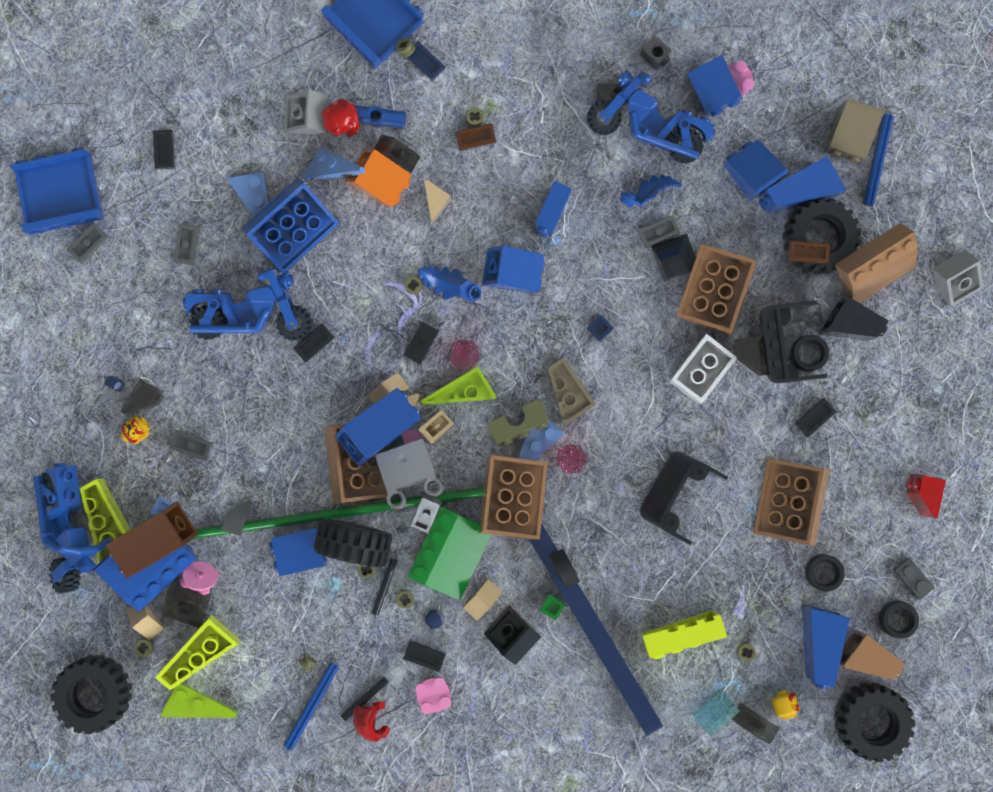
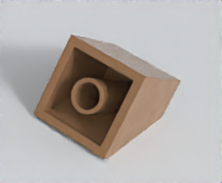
M857 629L844 645L840 665L846 669L892 680L900 676L905 663L874 639Z

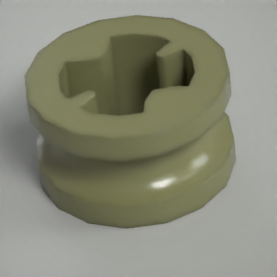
M403 38L396 44V50L402 57H408L414 52L415 45L409 38Z
M471 108L467 112V122L470 126L478 127L483 123L484 116L480 109ZM471 114H473V115L479 114V116H478V119H479V120H478V121H477V120L471 121V120H470V119H472Z
M409 277L405 281V289L410 294H418L422 289V283L417 277ZM411 281H415L416 284L419 283V286L414 291H412L411 287L408 288Z
M359 565L358 567L359 575L365 579L371 578L376 572V567H371L372 573L365 575L362 567H366V565Z
M403 590L397 595L396 602L401 608H409L414 602V596L410 591ZM403 594H407L408 598L411 599L410 603L407 602L404 605L403 601L400 600V596L403 597Z
M147 638L139 640L134 646L135 653L140 657L151 654L154 649L153 642ZM143 643H146L145 646L148 645V649L145 650V653L142 652L143 649L140 650V646L143 645Z
M743 643L738 646L737 655L741 660L749 662L755 658L756 651L752 645ZM744 648L751 649V653L749 652L750 656L746 657L741 654L744 652Z
M305 653L303 655L304 658H300L298 662L303 668L311 672L313 670L312 667H316L318 664L309 654Z

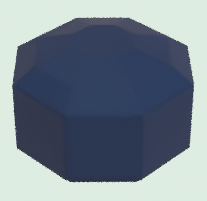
M108 376L104 382L105 385L118 392H121L125 386V383L116 376Z
M438 609L430 610L425 616L426 624L432 629L439 628L444 622L443 613Z

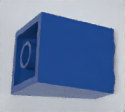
M758 139L754 142L748 141L742 146L743 150L739 153L736 151L726 157L727 161L724 164L749 201L758 197L789 173L785 166Z
M504 245L487 248L482 286L525 293H538L542 285V270L545 266L544 254Z

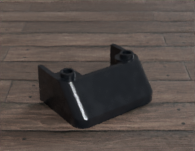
M817 300L771 305L761 310L759 317L768 379L772 383H792L827 378V374L799 377L797 368L793 364H787L782 326L789 323L791 318L790 310L817 305Z
M673 452L669 455L642 503L639 511L640 516L656 527L691 545L692 541L676 533L680 521L678 516L670 511L688 477L695 481H701L707 477L708 473L721 480H727L728 476L684 453Z

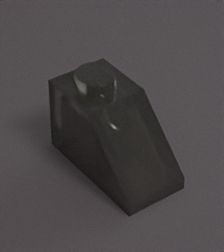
M382 134L374 148L395 164L411 173L420 158L417 153L396 138Z
M140 378L120 412L132 414L155 408L156 405H160L162 402L164 390Z
M741 702L731 717L734 722L768 744H771L780 729L770 720Z

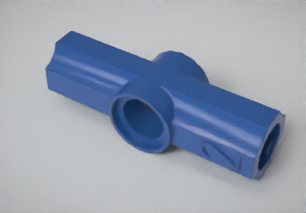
M354 105L358 111L360 124H368L376 128L383 126L404 129L406 122V112L381 109L378 106ZM374 114H381L380 119L372 120Z

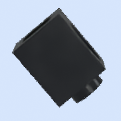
M654 35L641 49L640 55L657 70L660 65L664 67L669 62L671 50ZM659 51L662 56L655 57L652 52Z

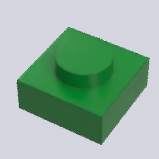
M549 593L539 611L556 621L566 603Z

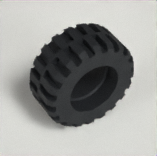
M818 198L816 201L811 200L802 205L789 217V221L785 224L784 228L786 231L783 233L782 238L786 242L783 244L784 250L788 249V252L790 241L807 242L805 236L806 227L813 220L828 222L837 234V245L829 253L828 264L795 262L794 265L797 268L801 266L803 271L807 273L812 271L813 274L831 273L837 270L836 263L857 251L856 248L861 243V239H858V236L861 235V228H857L858 218L854 219L852 217L854 212L851 209L846 210L844 203L836 204L835 199L825 201L824 198Z
M322 519L319 522L314 550L317 554L340 561L370 567H384L387 564L392 535L386 531L333 519Z
M92 655L81 658L63 668L64 671L57 675V681L52 685L51 689L55 690V692L50 694V698L55 703L52 706L53 712L57 711L58 716L56 718L59 722L62 720L65 722L64 727L67 729L73 727V732L81 733L82 731H84V734L99 733L108 729L124 716L123 713L129 708L128 702L132 699V694L129 693V690L132 689V684L127 683L126 679L129 678L127 672L123 674L121 671L123 667L120 664H113L115 660L111 658L105 659L104 656L98 655L94 657ZM84 677H93L104 685L107 692V703L101 711L93 712L80 704L77 697V686Z
M862 683L859 688L856 686L850 688L852 691L850 694L845 692L842 696L844 698L843 702L838 701L836 706L839 708V712L834 714V718L837 720L834 723L835 729L839 732L838 737L844 745L858 757H862L870 762L872 760L883 762V759L890 761L894 759L893 755L897 754L900 756L903 754L902 749L909 747L911 743L908 740L910 737L913 738L915 733L912 731V727H915V720L911 718L914 713L908 707L909 703L906 699L889 687L878 683H871V685ZM870 706H884L887 708L890 716L887 730L878 738H864L859 732L860 716Z

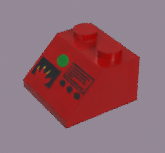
M911 474L906 481L907 494L921 516L938 518L946 480L920 474Z

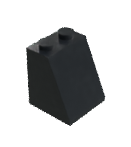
M848 296L837 302L819 334L869 341L879 336L882 337L888 328L886 326L888 320Z

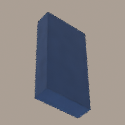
M417 41L414 44V52L407 58L433 82L445 70V66Z

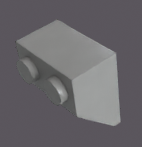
M308 89L286 95L284 133L304 135L324 133L325 126L321 113L327 108V94Z
M966 249L933 268L935 283L951 307L984 288L980 261Z

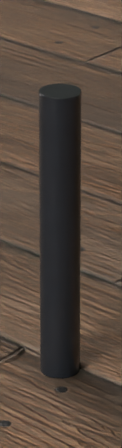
M390 558L371 612L374 615L378 616L398 562L395 559Z
M384 676L341 715L342 719L347 721L353 715V711L358 705L362 707L389 683L388 679Z

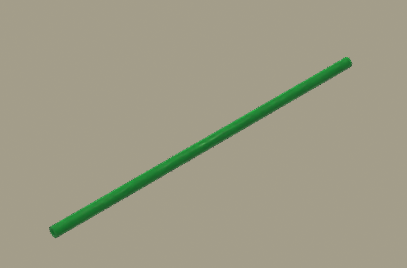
M483 487L444 492L434 498L442 502L482 497ZM423 496L406 498L407 502L404 508L419 506ZM402 499L392 500L393 505L400 504ZM387 501L254 520L245 522L242 532L394 509ZM223 525L196 529L198 535L193 539L231 533L221 531Z

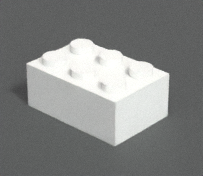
M706 334L699 340L669 379V382L697 404H702L737 357Z

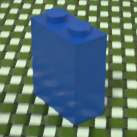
M722 55L687 73L708 116L716 117L723 113V109L726 107L733 108L741 103L740 100L743 99L742 94Z
M554 181L535 223L534 230L537 231L536 234L544 238L548 236L552 238L570 198L572 188Z
M318 527L271 538L272 542L269 543L271 553L275 555L274 569L276 573H279V577L327 565L326 556L317 554L314 550Z

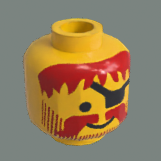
M134 416L121 425L122 433L120 435L126 443L131 442L136 445L149 436L151 427L143 417Z
M787 689L776 692L777 696L771 700L775 715L781 717L782 720L796 717L800 711L796 694L788 693Z

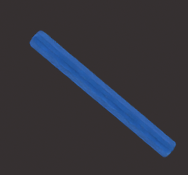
M884 114L882 117L863 204L866 206H873L875 204L894 116L890 114Z
M331 662L328 665L285 741L284 747L286 749H294L339 669L337 664Z

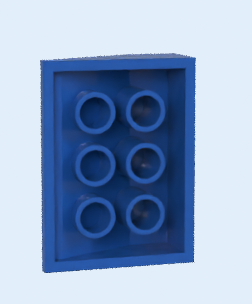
M297 177L241 229L270 261L284 273L340 223L306 184Z
M186 543L181 548L128 579L120 572L118 564L110 555L105 557L94 568V571L126 603L140 612L197 558L192 547Z

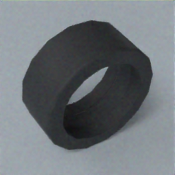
M806 335L793 343L790 357L792 363L798 369L811 372L821 369L827 363L829 348L821 337ZM806 342L817 344L821 351L820 359L812 365L802 362L799 357V349Z
M564 549L549 555L566 589L580 582Z
M826 554L816 555L809 560L805 568V575L809 584L821 591H833L844 580V567L834 556ZM827 561L835 567L836 576L829 584H821L814 577V568L820 562Z
M896 600L888 602L880 610L879 623L883 631L888 635L903 639L910 637L916 632L919 625V616L915 608L910 604ZM896 608L906 610L910 617L908 626L901 631L893 630L888 624V616Z

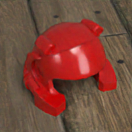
M338 99L337 102L332 103L322 111L323 124L329 132L336 136L346 133L347 137L358 134L357 130L360 128V122L357 114L358 111L353 103L346 99Z
M376 701L372 703L373 706L362 708L358 705L354 709L353 725L357 734L363 736V739L377 742L381 738L388 736L390 732L389 726L383 725L378 730L374 729L376 714L380 709H385V701Z

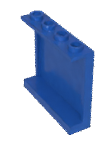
M336 0L330 7L325 5L321 9L323 17L375 69L396 50V44L401 39L408 38L424 23L423 12L418 6L413 7L409 3L410 0Z
M74 148L71 150L72 152H56L50 157L37 156L31 161L19 160L15 162L16 164L9 165L15 172L25 224L21 225L24 233L34 235L104 219L91 155L83 148Z

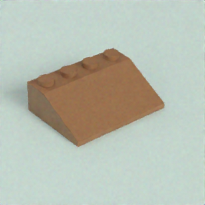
M899 223L836 263L835 266L846 297L849 296L861 303L914 269L918 253V244L914 232Z
M701 244L676 316L732 337L757 266V260Z
M346 424L324 427L333 504L387 497V490L375 455L358 467L335 437ZM387 445L377 454L388 451L389 445Z
M495 455L487 457L478 534L540 540L548 462Z
M768 458L753 533L815 546L830 470Z

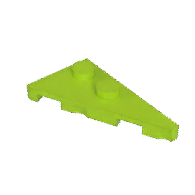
M477 366L422 399L421 402L423 405L493 400L497 397Z
M180 683L174 688L160 716L235 718L239 712L184 683Z

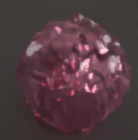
M465 339L453 342L452 355L449 359L451 364L460 369H468L474 366L480 356L477 345L473 341Z
M568 444L563 448H559L557 460L563 473H580L583 469L582 466L587 462V456L582 448L575 444Z

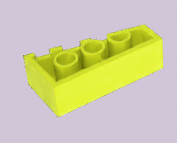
M96 479L79 488L85 513H87L89 520V529L94 540L93 545H97L106 538L114 540L130 530L104 479ZM107 548L97 553L98 564L109 555Z
M711 610L643 632L641 636L649 658L656 660L663 658L664 654L671 652L672 654L679 653L686 648H693L704 643L726 638L727 634L721 615L715 610Z
M211 614L165 664L155 678L171 690L238 645L240 639Z

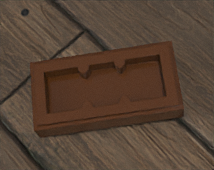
M492 123L455 132L459 151L496 143Z
M790 241L788 261L828 264L830 244Z

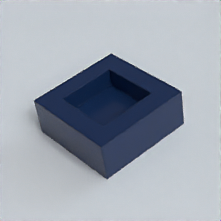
M602 315L587 327V330L599 342L614 329Z

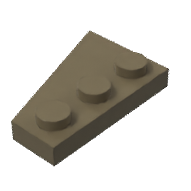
M564 357L547 368L564 426L596 405Z

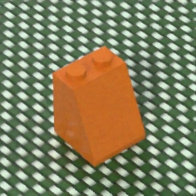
M364 149L356 164L366 170L365 173L355 176L349 173L345 182L386 207L397 205L401 198L399 195L403 189L405 190L411 182L409 179L412 175L377 150Z

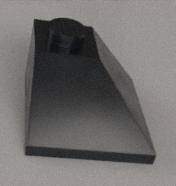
M687 234L651 246L664 282L691 273L696 257Z

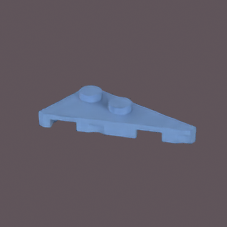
M320 147L301 177L306 181H310L311 178L323 180L326 178L343 177V174L349 173L352 176L364 174L366 170Z
M264 172L227 178L253 216L269 203Z
M552 421L547 423L548 427L538 431L535 429L530 431L531 435L525 438L518 459L535 461L564 434Z

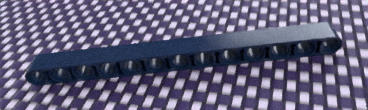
M541 523L540 540L529 539L646 736H649L662 728L663 724L578 583L567 589L565 588L549 556L558 550Z

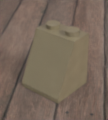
M847 99L837 109L825 152L830 153L829 155L832 157L847 158L851 163H861L868 155L885 110Z

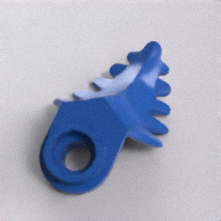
M653 175L650 181L643 180L637 194L629 190L626 192L622 191L619 200L630 207H633L634 204L642 207L648 200L656 197L659 191L670 186L681 188L682 184L670 176L666 178L664 175H660V178H657Z
M431 265L428 266V269L426 266L418 269L419 278H424L422 283H428V289L435 286V295L443 292L442 298L444 300L459 296L467 301L474 302L481 297L482 290L479 285L463 278L460 270L457 268L451 273L447 266L442 271H440L438 265L434 269Z

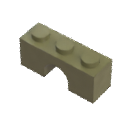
M537 399L523 406L525 419L518 426H512L505 415L487 423L495 443L506 447L513 443V439L518 437L520 439L531 435L530 431L537 429L539 431L548 427L547 423L551 422V419L543 402Z

